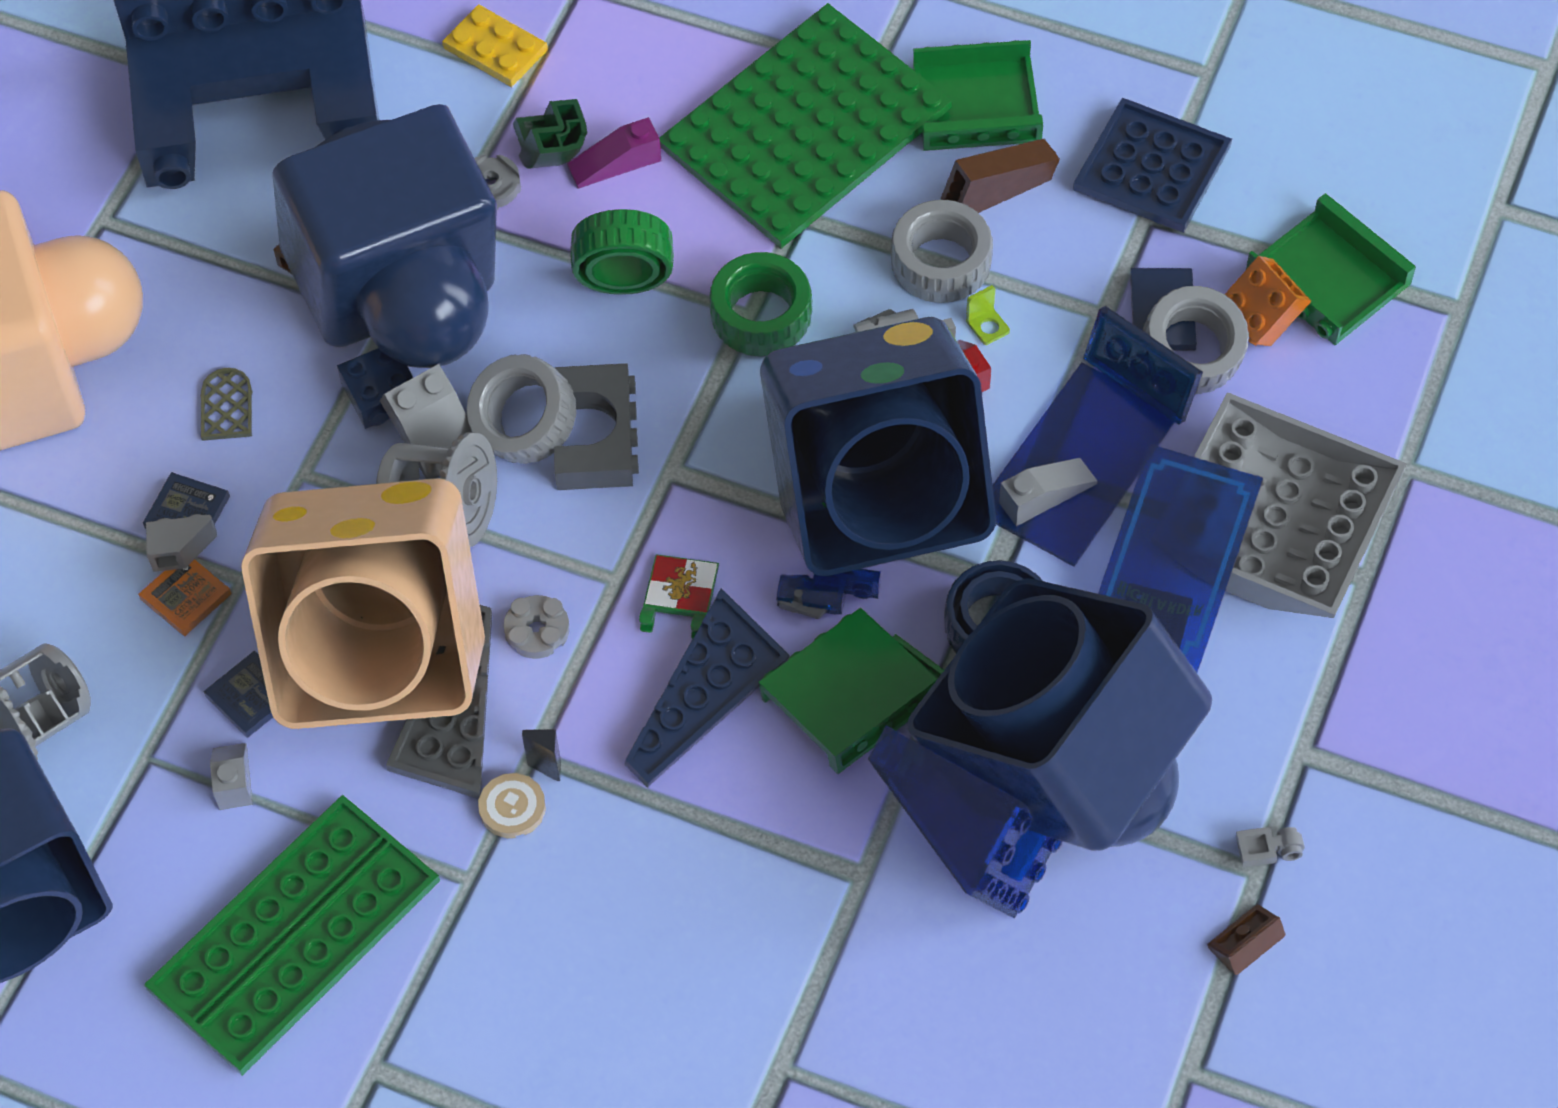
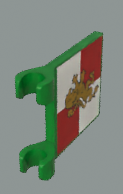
M656 554L644 605L639 616V622L641 623L640 631L653 632L656 612L693 617L691 621V638L693 639L710 609L719 563Z

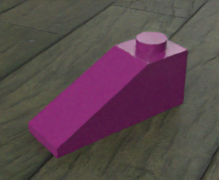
M647 117L620 126L568 162L567 167L579 189L662 161L660 138L650 118Z

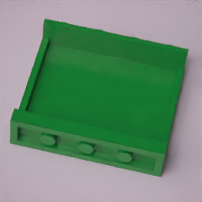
M1031 40L913 48V70L952 100V108L937 121L923 123V132L921 133L923 151L1023 144L1042 139L1043 117L1042 114H1039L1030 57Z
M1326 193L1317 199L1314 212L1259 255L1251 251L1248 255L1246 266L1247 269L1258 256L1274 259L1311 300V303L1301 312L1298 318L1305 320L1316 330L1319 336L1328 339L1335 346L1410 286L1416 269L1412 262Z
M860 607L852 614L845 615L837 625L826 633L819 634L806 648L793 653L788 661L776 670L766 673L762 680L759 681L762 701L766 703L771 699L828 755L829 766L839 774L906 724L912 712L936 682L937 678Z

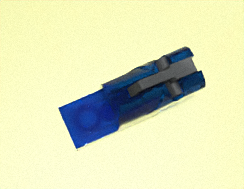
M857 569L831 576L814 574L813 578H810L809 575L781 574L776 597L777 607L815 619H820L825 613L832 615L842 614L846 594L860 599L879 598L881 571Z

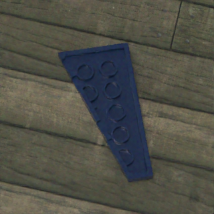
M722 588L719 590L715 601L704 617L695 637L690 642L645 727H643L625 759L624 765L647 788L760 687L759 681L762 680L766 673L776 670L788 661L790 657Z

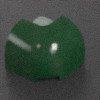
M577 99L550 101L543 115L517 117L513 123L521 146L519 158L527 169L559 166L570 162L580 152L587 135L586 121Z

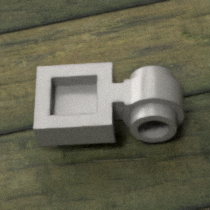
M1270 827L1236 831V842L1242 868L1274 864L1277 862L1276 852L1285 861H1294L1303 856L1305 846L1302 834L1297 832V829L1294 827L1279 830L1277 837L1272 836Z

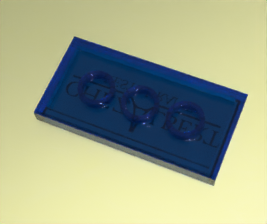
M1107 306L1099 309L1083 359L1176 424L1180 425L1185 422L1203 371Z

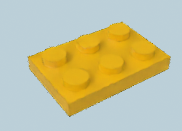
M480 4L442 41L445 50L511 88L548 50L547 42Z

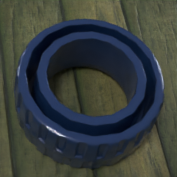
M1002 560L983 562L972 566L960 574L948 591L944 610L945 633L953 651L957 654L961 645L977 627L968 612L976 601L988 596L1001 595L1006 588L1021 579L1031 578L1043 581L1041 577L1023 565Z

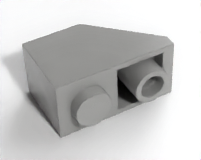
M195 514L186 518H162L154 522H146L147 558L153 572L186 568L217 537V530L211 515Z

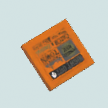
M194 559L186 568L163 571L138 595L141 601L185 637L232 593L228 586Z

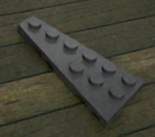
M480 605L485 642L470 706L458 715L407 719L386 763L387 771L478 799L482 786L492 629V610L490 607ZM439 646L436 655L443 654L446 646Z

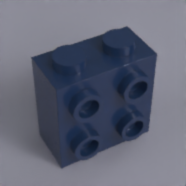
M379 348L337 365L341 384L365 429L381 425L390 419L380 402L381 398L385 393L414 378L407 365L393 360Z

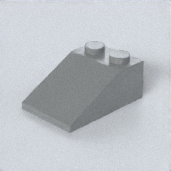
M440 364L390 390L380 400L404 443L452 448V442L457 440L460 435L472 432L462 404ZM418 462L419 468L426 479H434L440 476L439 471L443 468L442 464H436V472L428 473L426 472V463Z

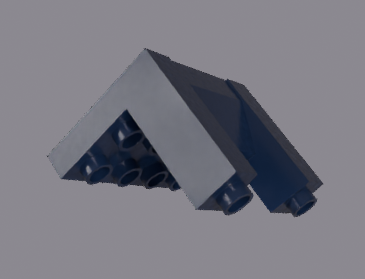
M113 0L126 40L135 152L147 188L160 186L165 189H178L184 187L190 181H195L196 139L192 105L312 87L316 124L325 140L352 126L379 120L362 0Z

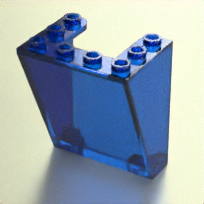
M886 726L869 755L868 761L963 891L969 896L1015 919L1017 914L1023 912L1030 899L1028 894L1033 885L1043 878L1047 868L1045 864L1051 853H1055L1063 841L1028 830L1032 823V816L1027 804Z

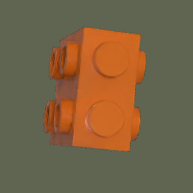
M1258 256L1225 293L1242 311L1248 325V341L1253 345L1272 346L1311 303V300L1274 259Z

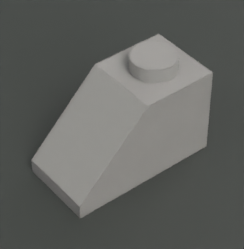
M241 743L213 748L210 760L212 791L219 810L253 805L247 744Z

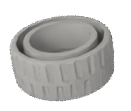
M951 200L927 201L908 210L896 223L891 240L892 270L901 286L915 297L936 303L958 301L976 292L988 278L993 257V238L990 227L985 219L973 208ZM945 239L956 242L964 247L969 257L955 266L934 267L920 261L914 255V252L926 242Z
M1202 286L1181 287L1161 297L1149 313L1142 334L1199 372L1192 394L1215 391V389L1224 386L1228 380H1231L1243 362L1249 340L1248 325L1240 308L1225 294ZM1180 321L1201 323L1215 333L1220 343L1221 355L1209 363L1199 364L1186 361L1175 354L1170 348L1166 338V330L1171 325Z
M526 354L509 355L487 366L473 383L468 395L466 408L469 427L472 432L480 433L487 438L494 455L508 462H518L520 464L535 463L546 459L554 453V447L562 446L573 429L577 411L576 398L567 379L547 362ZM538 385L543 387L546 395V406L538 424L523 435L507 436L501 424L502 410L507 399L515 391L525 386Z

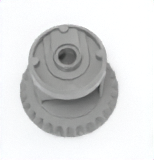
M466 432L452 442V448L408 443L392 445L381 460L376 484L419 480L418 462L426 463V472L428 473L436 472V464H442L443 468L439 471L440 479L450 481L459 490L470 548L476 545L488 528L497 493L496 460L487 438L480 433Z
M47 643L41 644L0 670V681L9 676L18 689L26 684L18 670L28 664L32 678L40 691V694L14 709L12 701L8 700L10 699L8 692L0 686V729L12 728L21 732L36 758L38 751L35 747L88 714L91 706L88 687L78 668L62 650Z

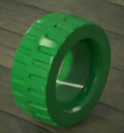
M615 209L592 214L581 220L572 231L570 248L572 273L582 285L601 293L628 295L652 290L662 285L672 273L674 259L672 232L662 219L643 211Z
M770 252L748 253L732 259L718 271L710 287L709 308L713 328L716 330L718 337L727 346L746 355L767 356L774 350L796 345L806 334L812 316V291L806 274L792 260ZM759 291L774 293L782 297L790 306L782 315L766 321L749 320L738 315L733 310L734 305L740 298L749 293Z

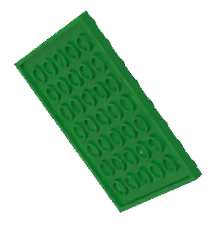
M827 3L660 136V148L782 249L923 132V123L935 122L952 108V100Z

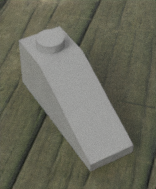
M1081 458L1029 468L1001 482L999 504L1013 523L1018 526L1097 484V479Z

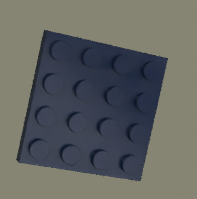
M1122 97L1075 179L1073 190L1184 233L1232 144V138Z

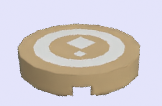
M519 773L503 774L492 779L482 789L478 799L479 815L485 828L494 835L507 839L533 832L541 824L546 812L545 796L540 785L529 776Z

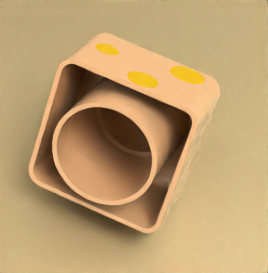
M434 478L281 492L271 496L262 508L242 560L241 571L270 711L274 719L284 727L303 729L453 716L464 712L472 701L485 642V633L462 498L457 487L448 480ZM439 646H446L443 654L436 655Z

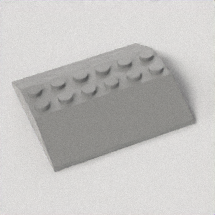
M1227 392L1189 465L1190 468L1245 484L1243 491L1251 493L1219 589L1267 609L1334 618L1407 463ZM1186 471L1151 539V543L1204 582L1214 586L1244 496L1236 494L1237 486Z

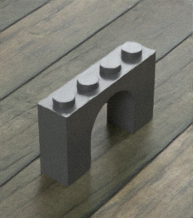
M628 363L554 367L571 385L574 397L576 398V410H599L608 414L616 423L609 436L600 442L590 445L554 447V469L557 490L633 486V474H639L638 455H632V447H638L637 428H631V421L637 420L636 401L630 402V394H636L635 375L629 376Z

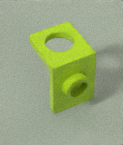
M993 285L967 298L966 322L984 345H989L1010 333V328L994 309L996 288ZM992 321L998 325L999 329L993 334H988L982 331L981 325L984 322Z

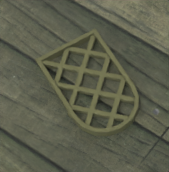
M222 368L212 372L204 380L200 395L202 441L252 436L253 391L250 380L244 372L236 368ZM235 375L243 378L238 384L230 380ZM217 376L223 379L217 386L210 383ZM226 383L233 387L228 394L219 390ZM246 383L248 385V392L241 388ZM208 386L212 390L205 396L206 388ZM237 391L244 395L238 403L230 398ZM215 393L223 397L216 405L208 400ZM247 400H248V411L241 406V405L244 404ZM226 401L233 405L227 413L219 408ZM205 403L212 407L206 414ZM237 409L244 413L238 421L231 417ZM215 411L222 415L216 423L208 418ZM247 418H248V429L242 425V423H243ZM226 419L234 424L227 431L220 427ZM205 421L211 425V427L206 432ZM237 427L242 430L239 432H233ZM215 429L220 432V433L211 434Z

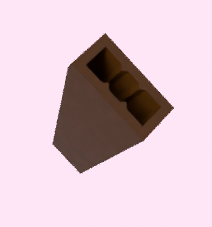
M1045 138L957 159L940 200L963 203L980 213L1050 181L1060 158Z

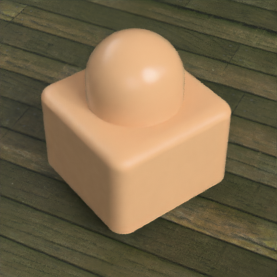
M0 190V451L78 428L85 418V405L73 366L103 358L123 346L134 333L143 308V291L139 276L132 263L120 250L103 240L81 235L61 237L34 245L18 201L11 193L5 190Z

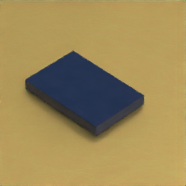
M1131 268L1132 327L1142 333L1149 313L1161 297L1167 295L1172 290L1193 286L1192 268ZM1180 321L1171 325L1166 330L1167 342L1172 350L1196 351L1195 321Z

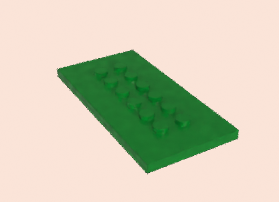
M342 794L163 965L144 986L150 994L243 1076L440 882L439 875Z

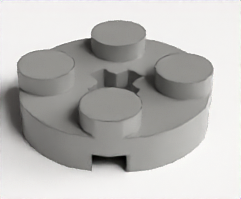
M487 155L475 157L485 180L489 179L492 181L497 179L495 184L488 185L497 202V210L512 202L521 191L519 171L516 164L502 155H496L497 158H487Z
M542 595L517 598L511 603V608L504 618L503 627L506 641L517 650L518 654L527 658L539 659L552 655L554 649L566 643L570 632L567 612L564 610L561 601L557 598ZM537 621L545 624V627L539 628V632H533L532 627L529 626Z

